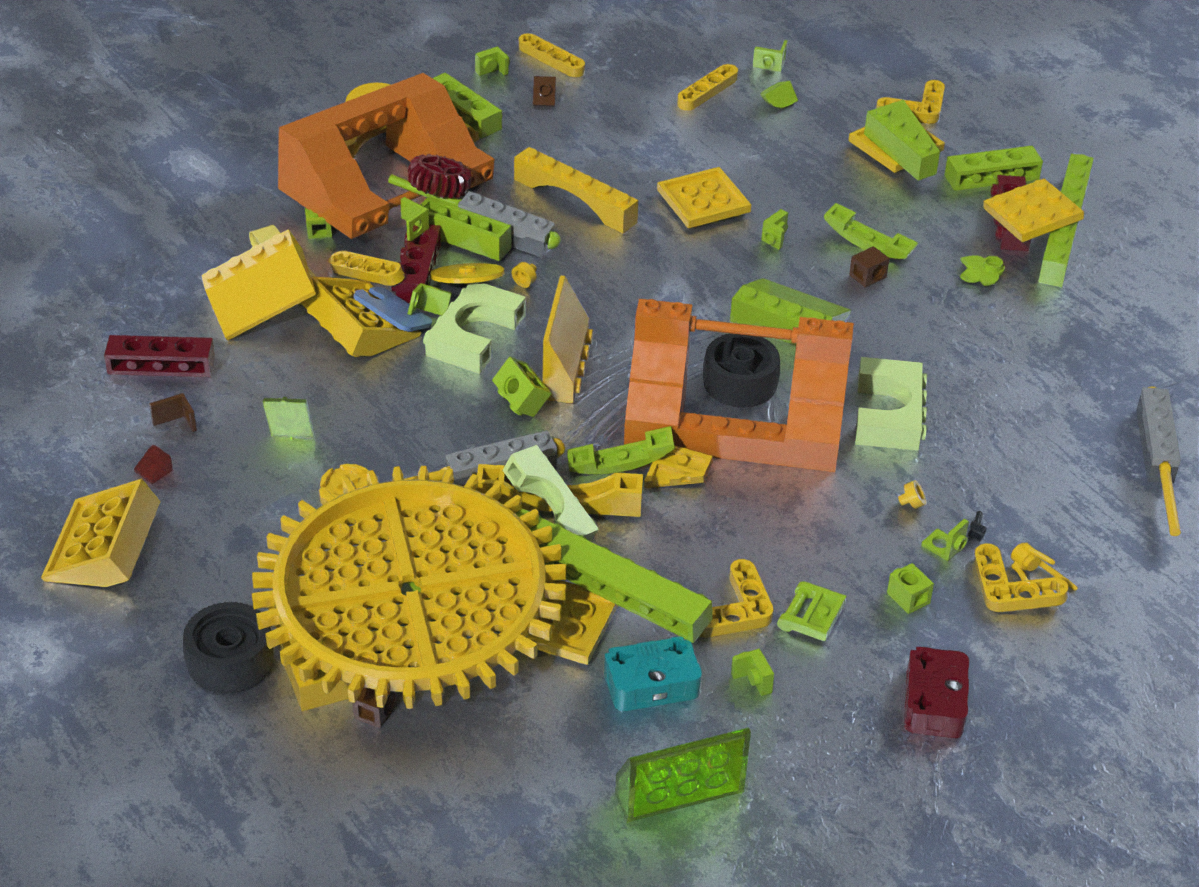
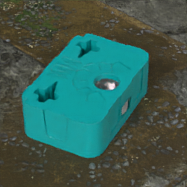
M681 636L613 647L608 650V653H605L604 678L613 705L619 711H631L689 701L698 698L700 695L702 670L697 662L691 641L684 640Z

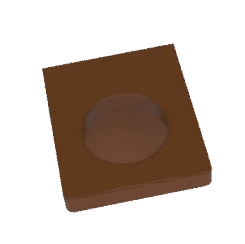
M534 76L533 106L555 107L556 77Z
M184 393L149 403L151 420L154 426L184 417L192 432L197 431L194 410Z

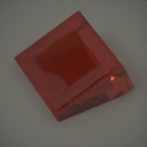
M152 445L134 468V472L151 484L173 471L171 456L156 445Z

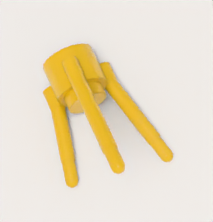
M1027 542L1021 543L1013 549L1011 559L1014 563L1011 565V568L1018 573L1022 581L1028 580L1023 570L1033 571L1040 566L1052 576L1066 581L1068 587L1076 591L1078 589L1074 583L1047 564L1054 565V559L1034 549Z

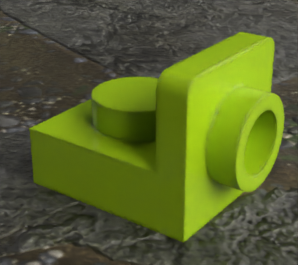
M498 46L475 53V72L479 76L499 70L504 76L509 74V56Z
M780 209L764 220L761 240L778 250L783 247L784 234L788 229L789 213Z
M760 648L742 652L732 657L731 675L734 679L748 676L750 684L757 687L761 696L773 692L774 672Z

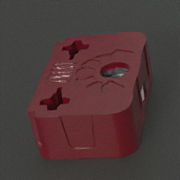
M921 646L916 647V650L910 651L906 671L904 727L907 731L915 734L947 738H959L963 735L968 715L969 657L967 654L960 651Z

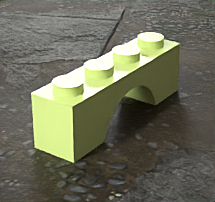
M535 445L511 454L502 471L518 492H529L541 497L549 504L554 513V524H559L576 535H582L591 542L599 528L540 448Z

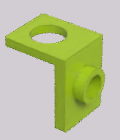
M784 40L780 51L755 47L753 67L781 72L786 60L788 40Z
M403 197L401 199V218L406 220L407 240L411 242L429 229V213L427 208ZM413 226H418L417 230L413 232Z
M420 283L412 292L407 314L412 315L418 308L442 316L448 310L452 293Z
M963 519L948 534L940 529H936L922 541L921 546L949 561L966 546L969 521ZM936 539H942L947 543L946 547L939 548L932 542Z

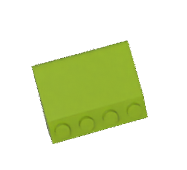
M761 278L742 285L732 297L730 322L793 330V327H799L800 317L845 322L851 314V309ZM779 339L796 346L795 343H791V340Z

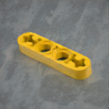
M527 33L519 36L520 51L570 77L576 78L585 74V61L534 34Z
M732 64L721 65L678 93V108L687 111L693 110L737 81L738 68Z
M348 251L336 252L328 259L333 273L387 286L396 285L405 278L400 263Z

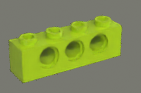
M446 72L433 78L445 86L458 115L462 117L464 123H467L478 132L479 138L483 139L502 130L503 115L501 109Z
M1033 145L947 156L944 176L954 191L992 186V184H996L997 175L1024 176L1026 181L1040 179L1043 160Z

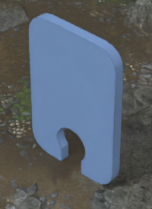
M372 287L369 289V293L380 299L371 297L363 289L356 290L353 297L356 301L400 330L411 332L431 327V318L417 309L412 315L407 314L410 304L385 288Z

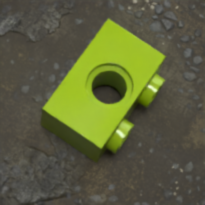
M511 356L508 357L492 379L498 388L497 392L508 400L511 404L509 406L510 409L520 416L525 414L534 417L552 394L527 362Z

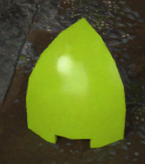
M791 81L777 82L760 93L764 101L773 107L784 108L798 101Z

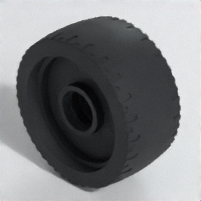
M729 333L715 338L709 344L703 362V382L707 393L713 399L728 406L744 408L761 405L772 398L776 392L780 377V355L773 343L764 337Z
M224 602L203 608L191 617L183 633V654L186 667L194 682L204 687V689L216 693H233L249 689L266 677L273 664L274 648L269 649L266 642L265 633L270 632L271 628L259 630L257 626L256 613H260V610L254 609L253 606L246 603Z

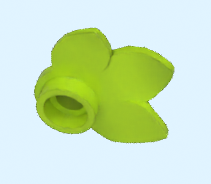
M978 255L960 258V261L967 267L961 273L960 278L969 283L980 281L984 286L993 285L999 280V276L1005 270L1003 260L997 256L983 258Z

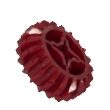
M422 154L414 157L408 167V182L411 183V186L417 188L418 191H423L425 194L440 196L441 198H459L468 192V188L471 185V171L466 165H462L460 161H455L453 158Z

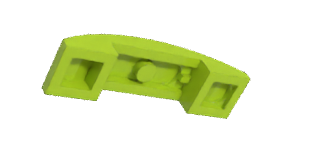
M835 203L824 214V219L837 233L863 250L874 246L889 258L906 259L918 246V242L899 233L891 238L856 221V212L838 203Z
M669 426L645 432L646 440L595 451L593 444L567 449L569 471L580 474L599 475L619 473L645 466L662 458L675 448L672 428Z

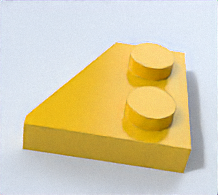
M675 446L671 452L652 462L644 480V487L655 488L704 483L713 463V456Z

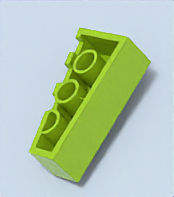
M904 99L867 111L864 135L918 181L937 174L940 150Z

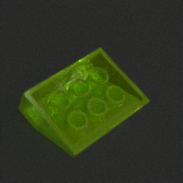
M745 728L628 758L617 772L615 781V796L627 823L743 793L751 737L750 729Z

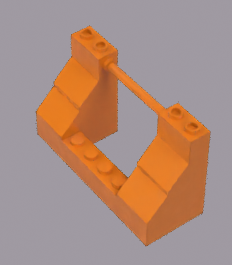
M421 73L280 126L278 189L308 210L311 209L319 217L326 219L327 223L353 239L388 224L389 210L401 205L403 197L413 200L421 197V195L408 191L385 201L370 191L345 141L387 125L386 146L410 162L414 157L422 154L446 156V158L460 161L462 165H466L471 171L470 188L493 179L495 159L475 146L445 86L425 73Z
M639 299L635 317V337L625 415L624 445L646 440L645 432L671 426L675 446L711 455L713 458L835 472L854 323L800 317L798 328L793 327V330L696 319V316H692V304ZM696 329L784 339L795 343L796 352L787 425L685 413L690 332H695Z

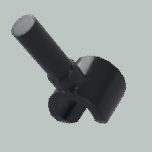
M981 511L976 512L975 520L971 522V529L967 537L979 542L983 540L987 530L986 526L981 525L983 517Z

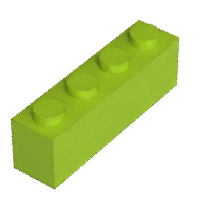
M427 197L420 204L428 209L429 225L441 226V241L497 261H500L511 249V225L430 197Z

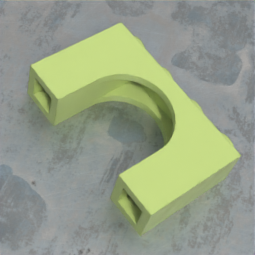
M481 282L469 283L466 288L461 290L458 298L450 303L448 310L442 316H439L432 329L425 333L423 343L426 356L480 374L492 359L491 339L461 329V327L471 322L485 321L515 330L526 316V297Z
M861 357L857 393L890 396L899 400L905 406L896 410L858 408L855 445L919 450L920 440L925 441L927 427L922 424L926 421L927 407H922L926 405L927 390H922L926 388L927 374L922 373L923 363Z

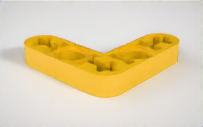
M929 80L925 84L922 102L904 100L920 123L934 124L939 121L945 84L938 80ZM883 97L877 100L876 108L903 99Z
M985 543L975 549L976 571L985 605L991 611L1006 612L1062 605L1067 601L1068 584L1063 579L1052 577L1008 582L999 548L993 544ZM986 556L991 559L990 564H987ZM990 574L998 575L1000 578L998 580L991 581L985 577ZM1027 591L1033 593L1034 596L1031 598L1021 597L1019 594L1021 592Z
M738 559L731 563L729 578L739 602L712 607L713 620L699 637H715L763 628L771 624L774 611L773 605L757 569L751 561ZM755 590L758 592V595L749 596L744 591ZM758 605H759V608H758V609H759L760 613H759L758 611H756V606H758ZM728 615L738 616L740 620L732 622L727 620L725 617Z

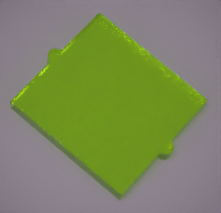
M287 397L263 399L262 402L272 437H290L291 439H295V437L314 438L315 433L306 399H288Z

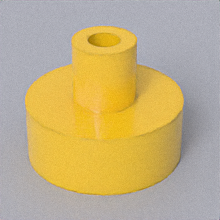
M520 262L513 267L511 271L512 278L517 285L528 288L537 279V268L534 264Z
M913 480L904 484L905 493L898 496L902 506L910 503L914 509L926 505V496L918 481Z

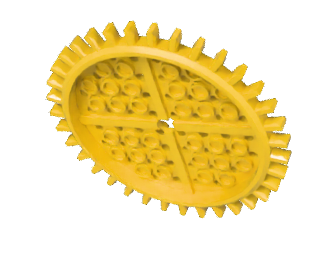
M397 466L393 469L392 481L382 483L378 482V477L374 470H370L367 473V486L356 489L348 477L343 478L344 494L336 498L326 488L322 487L319 489L320 502L322 504L319 508L315 509L303 500L298 502L299 515L305 518L303 521L298 522L285 515L280 518L281 530L290 534L288 538L268 533L266 536L268 549L280 552L279 555L258 552L257 554L258 568L274 570V572H252L253 589L273 590L252 593L253 608L275 607V609L256 613L257 626L259 630L279 624L281 626L265 633L268 648L271 649L289 641L291 645L280 651L281 664L286 667L300 657H304L306 661L299 667L300 680L303 682L307 681L320 669L326 673L322 679L324 693L329 694L337 683L342 680L350 683L348 685L349 702L355 703L363 687L375 689L376 704L380 708H383L387 701L388 691L403 692V701L406 709H413L416 699L415 692L431 690V698L435 706H440L443 701V687L456 685L458 692L464 700L470 698L469 680L477 676L490 689L495 688L496 674L492 670L495 666L500 664L514 676L519 673V661L512 655L516 650L532 659L537 657L538 644L528 639L530 634L548 641L552 638V625L538 619L542 617L560 621L562 605L545 602L544 599L564 601L566 599V584L546 583V581L566 580V564H544L561 560V545L539 547V545L552 541V528L550 525L534 531L530 530V528L539 524V512L534 509L518 517L515 513L522 509L521 496L517 494L505 504H502L498 501L501 497V484L495 483L483 494L477 491L478 475L472 474L466 484L460 486L454 484L453 469L450 468L446 469L442 481L429 480L427 466L420 467L418 480H404L403 472L400 466ZM414 582L417 587L421 588V591L419 593L418 590L406 592V595H403L401 593L402 584Z

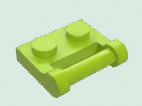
M801 581L795 588V596L787 611L780 615L777 626L785 632L794 630L826 641L846 603V595ZM812 598L813 600L803 618L797 617L805 600Z

